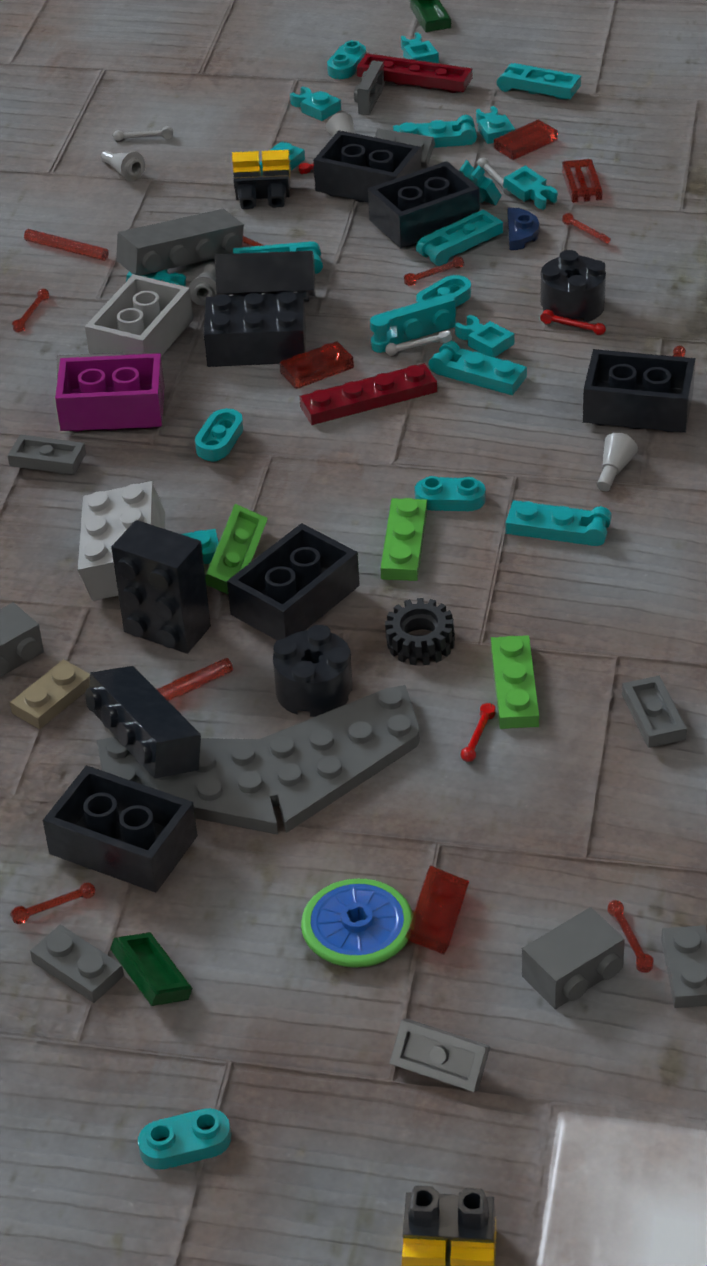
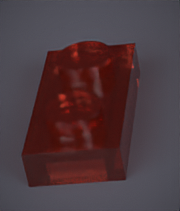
M338 341L325 344L322 347L303 354H297L292 358L279 362L280 373L295 389L354 368L353 356Z
M430 865L425 874L405 937L411 942L445 954L451 942L469 881Z

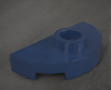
M508 207L509 250L523 249L525 243L532 240L534 242L538 239L540 223L537 217L530 211Z

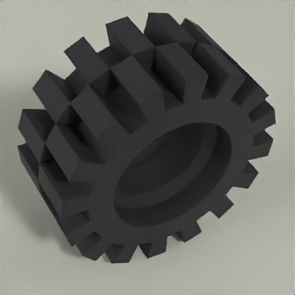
M417 598V604H412L409 599L404 601V608L398 604L394 607V613H388L387 621H385L387 647L390 649L393 657L398 655L399 661L404 663L409 658L410 665H417V660H423V666L430 665L429 659L433 658L437 663L442 661V655L447 657L451 654L450 649H454V619L451 611H447L444 604L441 603L437 606L436 600L430 599L428 604H424V598ZM420 629L432 631L423 636L408 634L411 631Z

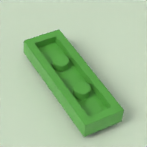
M391 498L380 568L381 579L418 581L427 517V500Z
M237 504L234 505L206 573V585L228 594L227 580L252 561L266 525L267 517Z
M529 635L491 637V654L500 729L539 727V709Z

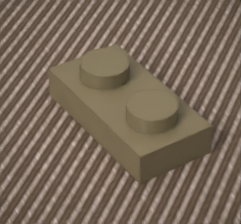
M63 659L10 702L12 714L41 729L86 692L90 685V674Z

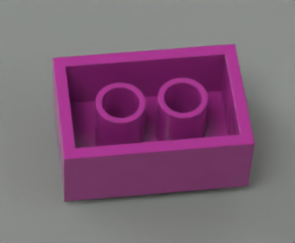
M161 353L60 358L55 396L60 431L81 432L99 429L116 430L120 428L147 429L162 427L165 384Z

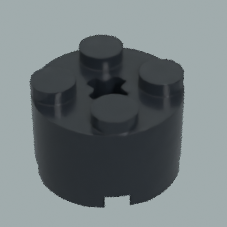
M574 250L562 251L559 257L547 262L541 269L540 302L543 311L550 310L556 316L569 319L584 318V322L598 318L603 313L605 304V263L600 260L580 256Z
M314 625L306 631L297 632L285 639L276 641L273 647L275 689L278 702L283 708L297 715V710L310 712V717H316L346 705L349 700L348 695L353 687L351 651L348 644L341 637L331 633L327 626Z

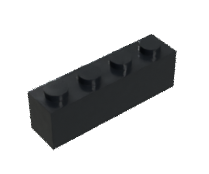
M134 666L90 672V685L85 692L88 709L103 722L104 726L116 736L121 745L129 750L137 762L154 779L199 770L201 734Z

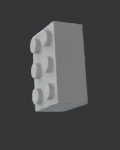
M133 274L85 326L89 354L123 352L124 355L161 353L162 356L193 321L190 287Z
M153 481L131 484L108 491H98L83 496L78 571L92 601L118 596L111 546L135 520L165 529V510Z

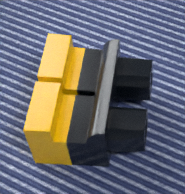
M289 150L262 151L263 176H261L259 151L232 152L236 200H239L240 207L242 209H253L256 207V199L268 198V205L272 208L284 207L286 198L290 197L291 168Z
M415 1186L412 1192H406L402 1233V1266H446L448 1239H451L450 1266H495L497 1227L494 1197L486 1196L483 1189L465 1188L458 1195L439 1194L433 1186Z

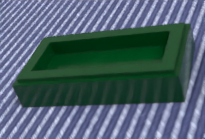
M410 0V8L425 32L452 28L451 18L439 0Z
M151 932L114 938L110 950L151 1006L189 1000L193 988Z

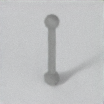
M165 126L162 130L123 133L121 130H116L113 133V138L116 141H122L124 138L162 136L165 139H170L173 136V129Z
M480 158L477 165L485 169L503 187L504 180L489 166L488 159ZM503 188V193H504V194H506V195H511V194H512L511 192H509L508 190H506L505 188Z
M446 330L436 336L398 345L389 343L385 350L388 355L394 356L398 351L435 342L447 343L452 340V335L450 331Z

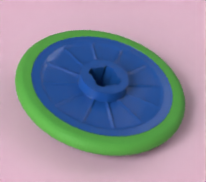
M348 879L333 883L313 896L304 909L301 929L307 945L322 959L344 967H367L382 963L401 951L412 934L414 919L409 903L393 887L376 880Z

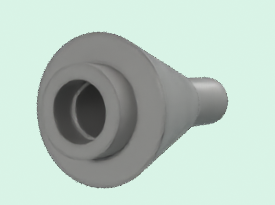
M346 112L333 115L326 124L327 133L332 137L338 130L355 133L352 116Z
M104 151L101 154L102 162L110 164L128 181L139 179L144 172L145 160L138 152L114 154Z
M206 265L203 273L189 284L191 300L198 305L206 306V297L217 295L216 268L213 265Z
M612 433L606 436L602 464L603 471L597 482L598 489L609 491L615 476L637 454L638 446L629 435Z

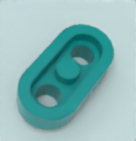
M356 40L345 42L327 61L328 75L334 79L352 77L357 72V65L366 54V47Z
M460 275L447 276L420 291L416 295V303L450 293L455 299L457 307L471 298V281Z
M229 408L213 412L195 437L196 454L210 462L219 461L226 457L243 432L242 414L237 410Z
M429 476L420 480L415 485V499L427 500V510L475 511L485 504L486 488L481 481L472 477L448 478Z
M211 1108L153 1121L147 1124L138 1136V1146L142 1161L147 1166L159 1170L216 1157L222 1154L231 1142L230 1123L227 1116L221 1111ZM205 1127H212V1128H210V1129H208V1130H203V1129H201V1128H205ZM167 1137V1139L163 1141H156L158 1139Z

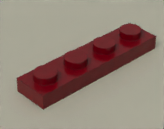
M366 53L357 65V77H362L363 72L368 70L372 61H382L384 63V81L394 82L398 85H418L425 89H445L452 93L464 92L473 79L472 68Z
M425 363L411 365L397 371L380 373L374 377L350 381L343 385L299 396L300 407L310 424L315 425L436 393L437 381Z

